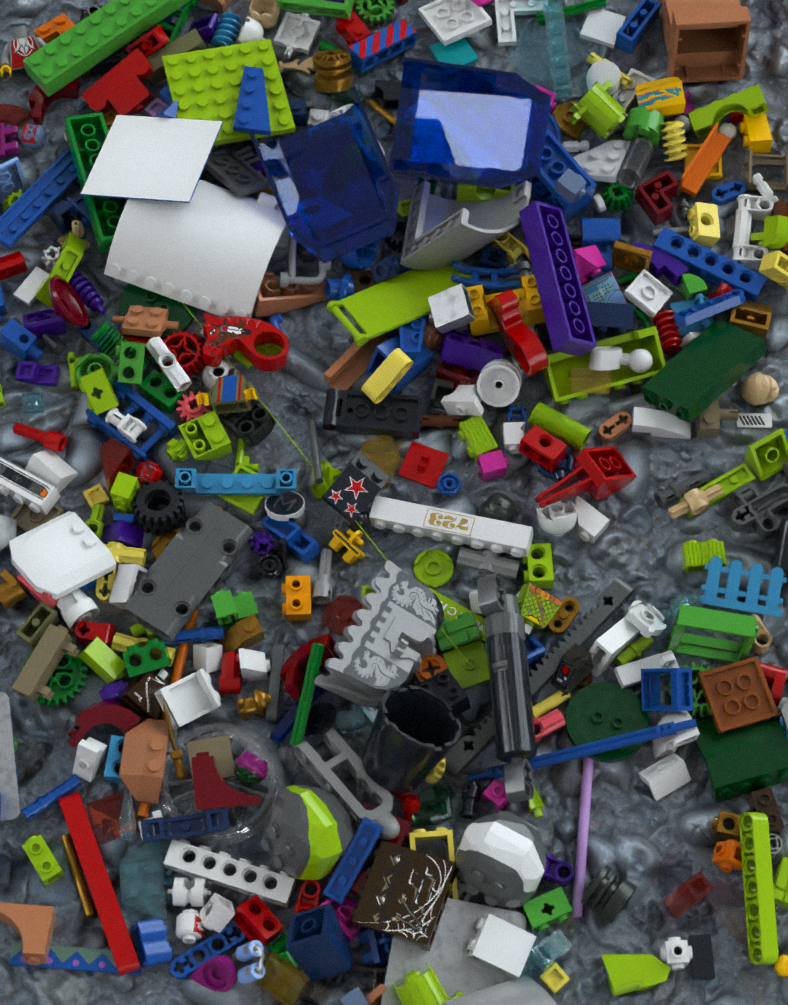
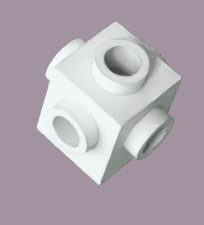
M681 937L668 938V941H665L662 948H660V959L671 970H683L689 964L690 959H693L692 947L688 946L687 940H681ZM674 950H680V955H676Z

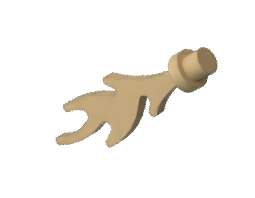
M313 57L307 58L300 65H297L299 59L287 64L279 61V71L283 72V69H289L310 75L309 70L314 71Z

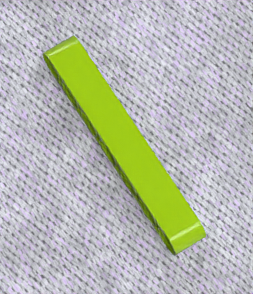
M744 812L739 818L748 954L751 963L754 965H773L777 962L779 954L769 821L764 813Z

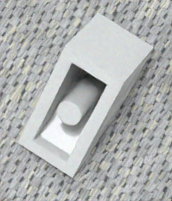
M577 496L575 498L577 506V533H579L578 535L582 540L594 544L608 528L610 520L581 497Z
M244 648L239 649L243 682L268 679L267 672H271L270 659L266 660L265 653Z

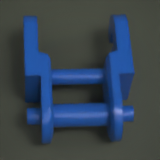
M523 404L521 407L513 408L509 405V408H507V411H509L507 413V422H511L512 418H522L526 422L525 428H527V412H524L526 408L523 407ZM521 411V415H512V412Z

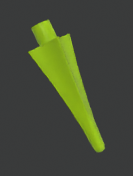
M534 787V797L528 800L529 814L534 813L535 819H540L544 817L542 813L544 804Z

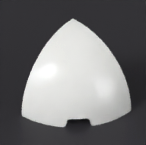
M669 711L659 721L657 726L670 722L678 723L690 720L692 717L688 711ZM694 727L678 731L675 735L652 740L655 760L670 755L673 752L675 753L678 746L697 740L700 735L698 728Z

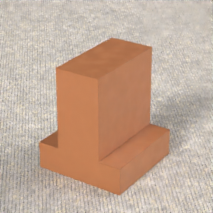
M660 0L659 17L668 52V78L678 77L682 83L743 80L751 18L747 6L741 7L740 0Z

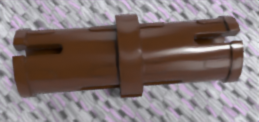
M440 413V415L422 414L421 427L431 426L439 427V429H443V427L459 428L461 415L449 416L444 415V413Z

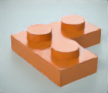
M63 13L36 28L33 32L36 37H40L48 43L75 26V24Z

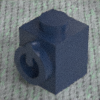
M396 256L387 257L369 266L376 284L403 274L401 270L402 265Z

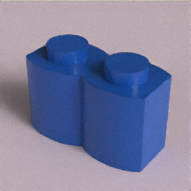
M161 917L139 921L132 926V935L142 969L164 965L172 960L173 948L166 939L168 929Z

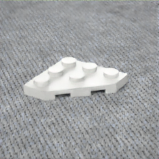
M611 140L573 158L593 181L616 183L618 180L617 173L631 141Z

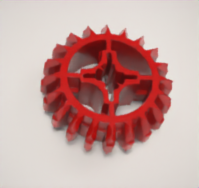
M180 329L179 333L176 334L172 330L171 336L165 334V340L162 339L169 351L175 355L177 362L187 376L191 378L192 373L198 375V370H203V364H205L203 361V346L205 344L203 339L197 337L195 332L190 334L189 330L183 333ZM188 345L193 347L197 351V353L192 352V350L188 349ZM167 362L164 366H171L172 363Z

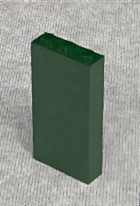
M717 318L642 386L644 400L648 404L654 405L680 420L688 423L693 422L766 354L764 339Z

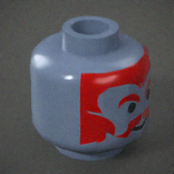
M27 123L23 129L19 130L18 139L21 140L22 145L26 148L40 149L46 144L47 131L44 130L42 125Z

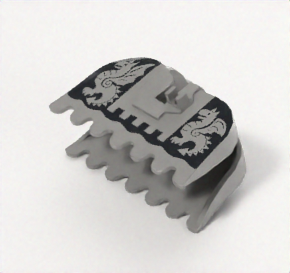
M390 560L386 561L383 567L389 578H374L370 583V588L375 594L369 593L361 598V603L366 610L360 609L352 614V619L357 626L350 625L344 628L343 635L348 642H338L334 645V652L339 656V659L329 658L325 661L324 666L329 671V676L318 675L314 680V685L336 693L360 706H379L387 690L394 686L400 687L408 676L418 672L422 664L421 658L435 655L437 650L434 647V634L444 621L443 606L437 595Z

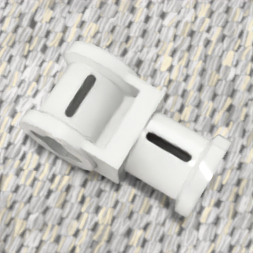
M116 407L112 408L105 418L108 424L112 423L116 426L118 432L133 444L136 443V438L142 431L147 430L146 425L141 420L129 414L124 416Z

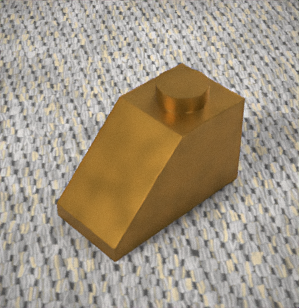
M252 614L236 622L224 634L225 638L219 639V642L225 653H238L239 649H246L264 640V631L255 614Z

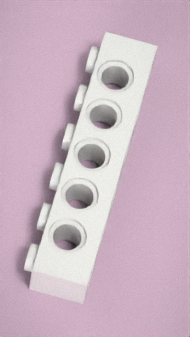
M185 839L171 841L163 863L166 869L193 878H205L206 882L254 897L257 895L261 900L288 908L296 882L286 872L281 871L279 874L273 872L272 868L265 865L257 867L251 865V861L243 858L235 860L228 853L219 852L217 854L211 852L209 847L203 845L195 847L190 845L191 842ZM188 854L196 856L195 860L190 863L185 862L184 859ZM208 861L216 862L215 867L212 869H206L204 866ZM229 867L236 869V873L232 876L225 874V870ZM248 874H255L257 876L256 880L252 883L245 881V878ZM273 880L277 882V886L274 889H268L265 887L266 883Z

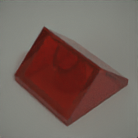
M442 362L436 369V378L454 381L455 391L458 385L477 386L481 372L474 369L467 370L457 364L450 365Z

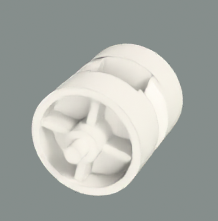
M175 877L172 889H168V893L173 896V906H186L190 903L192 907H204L207 895L212 894V891L206 889L205 878H193L192 881H189L188 878Z

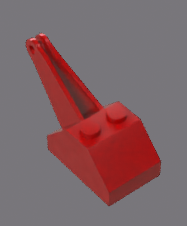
M615 446L583 449L575 457L574 471L539 494L535 501L537 503L540 502V508H544L585 492H589L595 499H603L630 484L637 476Z

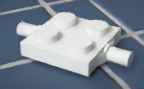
M286 12L274 38V45L286 48L283 54L285 59H290L293 51L309 54L321 27V22L311 19L307 13L293 14Z

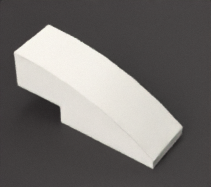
M634 407L632 413V432L651 433L653 437L691 438V423L680 420L668 412Z

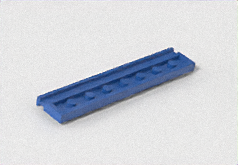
M69 148L0 216V244L10 249L78 180Z

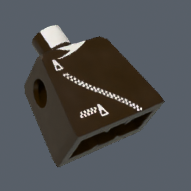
M162 668L157 669L154 674L151 672L140 674L119 694V697L146 720L148 718L156 720L162 708L154 693L166 687L163 682L169 674Z

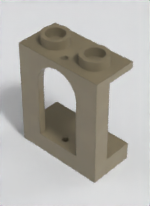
M749 148L747 155H744L743 166H746V172L743 174V183H746V190L758 191L757 185L752 183L753 166H784V182H767L773 192L788 193V150L785 155L752 153V148Z

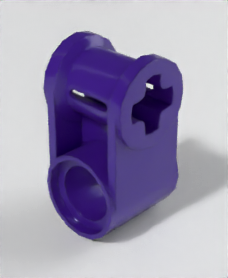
M545 854L547 864L541 880L549 881L559 886H568L573 880V867L567 862ZM566 870L569 873V877L561 878L558 872Z

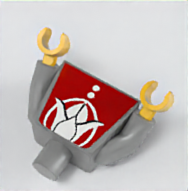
M25 25L14 27L16 39L9 40V43L4 46L0 68L2 78L4 72H8L9 76L12 77L11 70L25 68L23 60L47 44L40 37H35V35L27 36Z

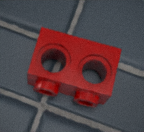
M257 895L239 905L235 915L232 917V920L250 941L258 940L262 943L263 947L276 940L285 928Z

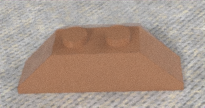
M148 718L125 733L119 777L136 802L158 804L169 738L167 723L164 720Z

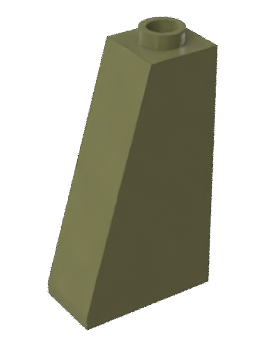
M193 29L146 57L153 67L152 75L147 78L151 84L166 79L162 56L209 49L198 31Z

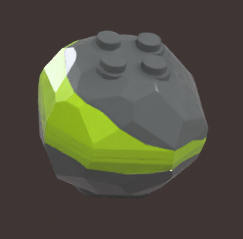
M301 784L288 786L280 791L266 818L261 846L270 854L276 867L281 868L291 877L300 880H320L338 866L355 835L353 829L354 819L335 793L328 792L322 788Z

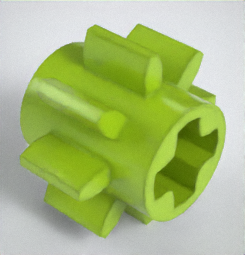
M172 438L166 443L168 449L165 453L173 462L180 461L182 463L189 458L187 455L189 448L183 439L175 440Z

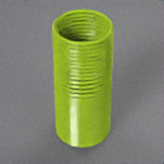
M541 402L535 406L528 420V424L536 425L546 430L553 437L562 440L566 445L578 451L583 449L592 431L574 419L572 420V418Z

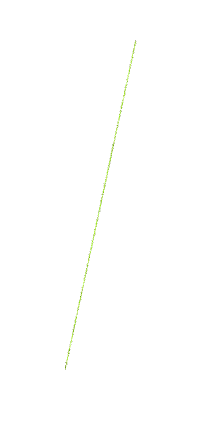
M182 303V304L185 306V308L189 311V313L193 316V314H192V313L190 312V310L186 307V305H185L184 303ZM257 396L258 400H259V401L262 403V405L266 408V406L263 404V402H262V401L259 399V397ZM274 418V420L277 422V424L282 428V426H281V425L278 423V421ZM282 428V430L285 432V434H286V435L289 437V439L293 442V440L290 438V436H289V435L286 433V431ZM294 443V445L297 447V449L300 451V453H301V454L304 456V458L309 462V460H308V459L305 457V455L301 452V450L298 448V446ZM359 525V527L362 529V531L365 533V535L370 539V541L373 543V545L378 549V547L374 544V542L371 540V538L366 534V532L363 530V528ZM378 549V551L381 553L384 559H386L382 552ZM440 627V629L443 631V633L446 635V637L450 640V642L454 645V647L458 650V652L461 654V656L466 660V662H467L468 664H470V663L467 661V659L462 655V653L459 651V649L455 646V644L451 641V639L447 636V634L444 632V630Z

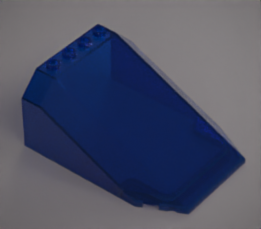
M401 56L403 66L402 83L389 168H385L384 171L387 177L500 189L540 175L551 104L550 96L540 91L517 73Z
M355 86L351 88L357 102L347 111L282 140L259 143L253 131H248L290 235L323 264L395 234L399 190Z

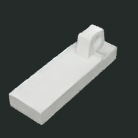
M672 650L615 667L614 672L623 689L641 683V669L679 668V665Z

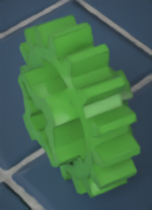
M358 0L356 1V14H358L360 19H363L364 24L368 21L370 26L374 23L380 26V22L386 24L387 19L391 20L392 14H394V1Z

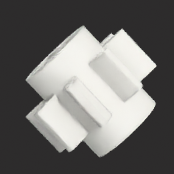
M50 246L47 250H43L44 256L41 259L43 263H46L47 269L53 268L62 252L61 247Z

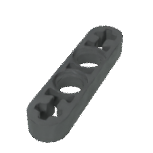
M274 643L268 692L271 696V702L266 709V721L277 722L282 683L280 672L284 665L285 644Z

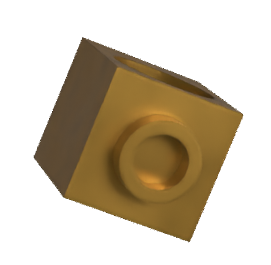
M720 811L718 817L714 816L711 828L715 829L714 836L739 842V818L741 815ZM723 822L731 823L733 829H725L723 827Z

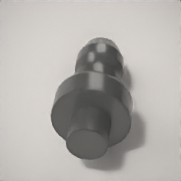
M683 198L678 204V209L682 213V220H688L687 214L690 205Z

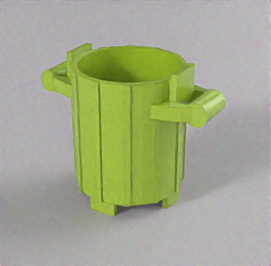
M608 80L602 86L596 81L583 98L570 108L574 113L570 118V123L574 125L581 118L598 136L604 139L609 137L618 124L628 116L625 113L626 110L607 93L612 86V82Z
M429 963L426 964L428 969L422 972L413 970L407 973L403 979L404 982L398 987L395 982L393 983L394 990L402 1005H442L445 1001L464 995L461 991H456L454 995L449 997Z

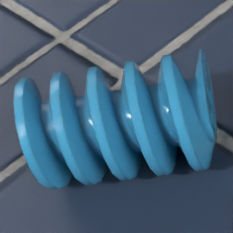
M224 12L221 15L211 40L213 48L235 45L234 42L237 40L239 30L241 29V18L238 15L230 12Z

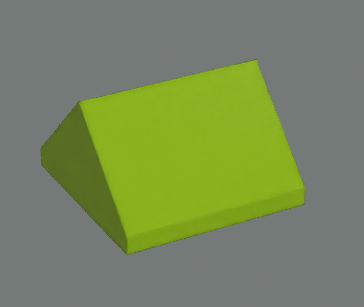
M782 428L748 446L744 459L760 481H764L783 470L782 464L788 463V442Z

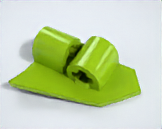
M604 954L601 956L608 973V982L613 996L635 990L637 992L644 991L656 986V984L666 982L671 969L651 954Z

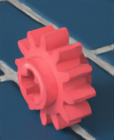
M190 391L189 397L183 394V401H177L179 407L176 410L177 414L180 415V420L184 421L186 419L188 422L209 413L212 406L210 403L209 406L204 404L197 406L196 395Z

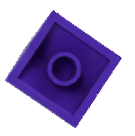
M52 308L23 315L24 328L34 334L37 340L43 339V334L56 336L67 334L64 319L60 315H56Z

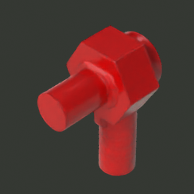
M391 791L393 795L402 801L401 807L405 811L404 820L412 821L413 813L419 811L420 802L418 797L414 794Z

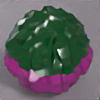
M246 751L237 758L235 764L237 780L249 786L262 782L268 775V762L260 759L253 753L251 754L250 751Z

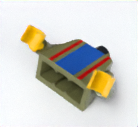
M230 369L228 376L216 379L215 385L212 386L208 393L196 395L197 406L200 404L209 406L210 403L217 415L252 411L251 400L258 399V391L250 381L246 380L244 375H240L239 370Z

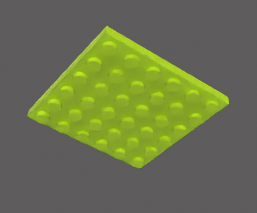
M271 39L162 56L172 102L178 101L176 118L223 121L214 146L269 137L267 135L233 131L244 66L263 68L271 136L295 132L294 120Z

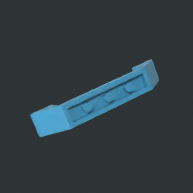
M176 468L175 489L196 495L279 496L297 489V469H277L276 474H198L196 468Z

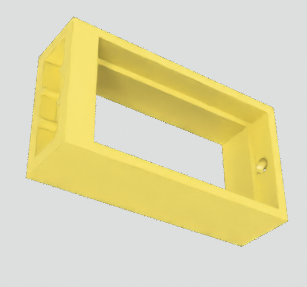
M446 827L435 828V831L426 832L425 829L413 830V833H409L410 849L415 851V841L447 839L449 861L455 862L452 830H447ZM455 877L451 888L452 899L459 900L457 877Z

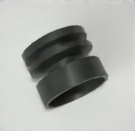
M606 865L600 872L596 873L586 887L581 903L586 905L591 898L594 899L590 909L594 910L601 904L603 908L600 912V917L612 924L636 891L637 886L628 879H624L619 885L616 884L615 881L619 873L616 871L611 878H608L607 875L611 871V867Z

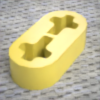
M116 569L110 572L108 581H105L104 575L97 578L96 596L102 603H109L117 574ZM105 586H107L109 593L106 597H103L102 593L105 590Z

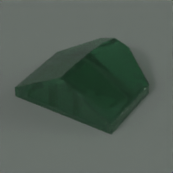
M437 784L425 788L416 795L419 799L420 807L418 812L413 813V824L415 827L441 825L453 818L450 789Z

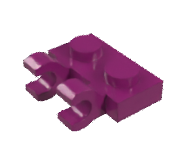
M0 123V159H6L7 154L20 155V147H18L17 141L6 143V138L18 139L19 131L17 126L6 127L4 123Z

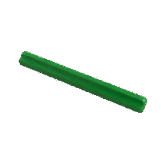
M313 643L290 738V744L294 746L303 742L315 690L314 680L318 676L324 651V645L319 643Z

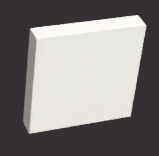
M603 9L592 10L586 18L579 38L614 49L616 34L625 23L626 17Z
M645 269L640 272L623 293L627 299L651 318L657 314L673 294L670 289Z

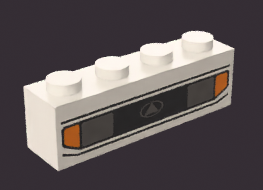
M0 457V493L5 496L9 494L21 505L23 503L29 505L28 507L35 513L41 512L47 515L61 497L56 487Z

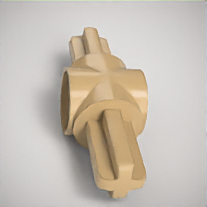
M716 484L704 491L698 488L688 491L682 497V502L668 509L669 516L675 519L687 512L693 515L703 512L709 506V501L723 494L721 486Z

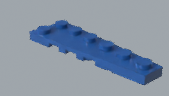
M402 268L401 270L402 273L412 270V268ZM427 315L399 327L400 349L408 357H421Z

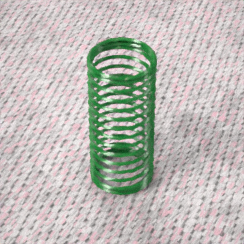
M104 322L90 338L93 342L99 337L95 342L97 344L109 332L98 345L100 347L112 335L109 341L102 347L101 350H104L116 337L105 353L118 340L120 341L117 345H120L121 341H127V339L123 340L124 336H120L117 330L113 331L114 327L109 328L110 324ZM115 346V348L108 354V356H110V355L115 351L116 346ZM128 347V348L125 350V352H126L129 348H130V350L128 351V353H127L125 356L127 357L131 352H133L132 355L130 356V357H133V356L135 355V353H136V350H135L134 348H132V347ZM144 357L143 370L150 362L147 357Z

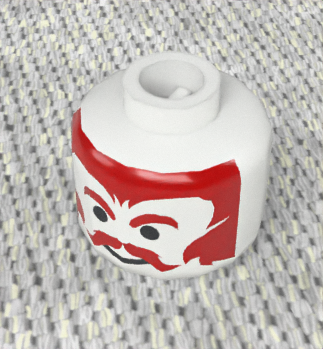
M187 909L177 916L175 933L183 943L193 944L196 940L203 937L204 926L201 914L197 910Z

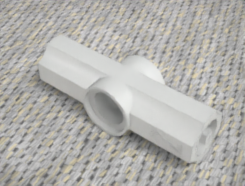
M159 336L150 339L145 345L146 349L177 392L189 388L192 381L177 362L175 355L169 351ZM167 362L173 363L171 366H164Z

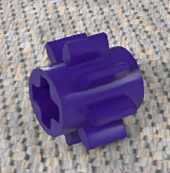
M264 530L257 533L254 532L253 539H249L252 553L257 551L260 557L264 554H270L271 548L275 547L272 541V534L266 535Z

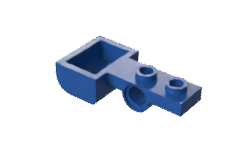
M581 218L580 220L581 248L596 245L607 264L601 268L602 272L591 277L592 280L612 270V253L610 248L614 247L615 241L621 242L619 218Z

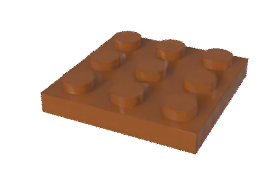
M757 656L697 674L718 734L779 716Z

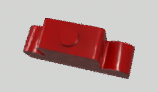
M136 48L83 92L81 97L96 113L102 112L104 114L110 109V104H112L120 115L133 116L135 113L139 114L144 110L145 105L153 99V95L141 81V78L147 79L152 75L153 67L144 54Z

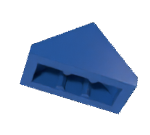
M531 633L529 636L525 635L528 667L541 662L546 652L545 647Z

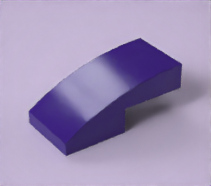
M19 361L15 380L29 384L56 387L60 368L53 365H39L36 361Z

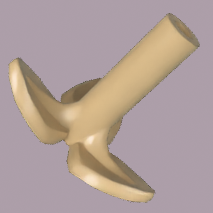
M74 220L72 221L71 233L79 238L85 236V229L81 221ZM67 236L59 237L57 239L58 243L62 245ZM84 240L86 242V250L90 248V243L87 240Z

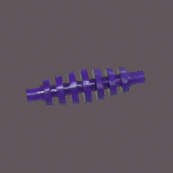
M75 269L68 283L77 292L85 306L89 307L92 312L97 311L101 316H104L107 310L103 307V299L93 284Z

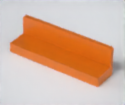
M719 123L715 124L681 177L678 189L693 197H696L731 142V138L717 132Z

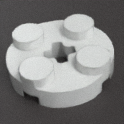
M640 600L634 601L627 609L626 620L637 627L646 638H650L651 635H660L666 628V624H663L665 618L661 612L649 603L645 606L641 604L642 601Z

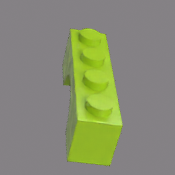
M758 84L750 86L741 92L730 94L724 99L713 101L702 108H696L688 113L694 132L698 140L707 137L715 124L719 123L727 114L742 112L750 118H754L769 112Z

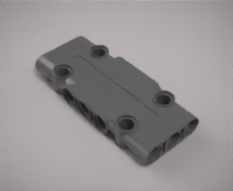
M205 502L195 516L187 521L182 533L178 532L151 566L147 572L146 579L139 583V588L122 609L123 613L165 641L172 642L182 627L190 622L194 611L199 610L225 577L231 567V563L236 561L238 553L253 535V530L247 524L213 503ZM197 528L199 531L193 532L191 529ZM231 549L233 552L227 553L224 550ZM146 589L152 590L151 593H144L143 591ZM184 610L187 613L184 615H180L177 612Z

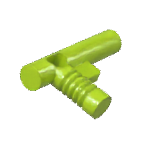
M68 352L67 359L71 388L76 390L79 389L76 366L82 357H75L74 352Z
M239 438L235 469L240 463L255 472H259V464H249L250 457L244 456L245 442Z

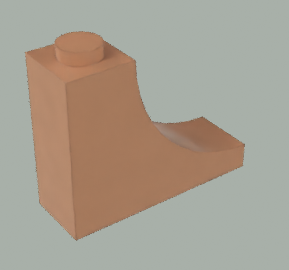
M0 902V922L9 925L21 937L23 941L22 954L24 962L33 966L47 965L56 920L54 907Z

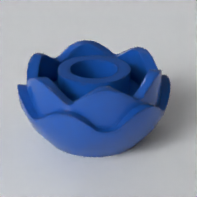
M444 473L437 481L438 491L447 497L458 494L462 487V482L454 473Z

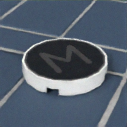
M294 491L279 496H268L265 501L267 515L276 521L285 522L293 517L297 519L305 510L304 498Z

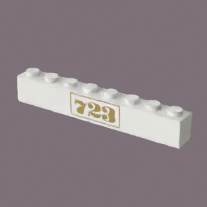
M375 496L369 515L371 525L378 529L388 528L397 533H412L416 537L427 536L436 541L447 540L455 545H471L475 549L486 548L495 553H510L514 557H528L533 539V529L531 526L381 496Z

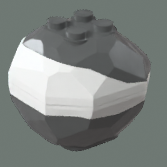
M500 811L478 818L470 824L463 834L455 855V863L458 869L457 874L465 882V889L469 894H479L491 906H496L497 904L511 908L523 906L532 899L547 864L539 830L508 811Z

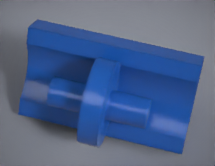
M367 928L358 932L360 944L370 943L371 950L362 952L364 964H377L380 966L388 964L385 953H390L392 937Z

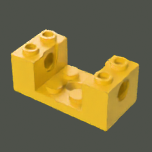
M534 274L522 276L523 288L512 290L519 302L518 309L522 321L526 326L544 323L546 320ZM482 284L466 287L476 319L469 323L472 336L500 331L486 303L493 299L494 296L503 292L484 295Z

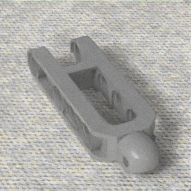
M333 727L319 735L320 737L322 736L324 743L330 749V753L333 756L327 762H324L306 741L294 747L297 759L317 783L328 792L335 793L349 810L354 819V826L357 829L366 816L384 827L379 838L392 840L398 836L400 825L391 814L394 797L387 789L376 784L367 775L363 768L362 760ZM340 766L345 770L347 769L356 779L355 782L364 788L369 794L368 797L371 800L373 799L378 807L373 810H366L335 775L333 770Z

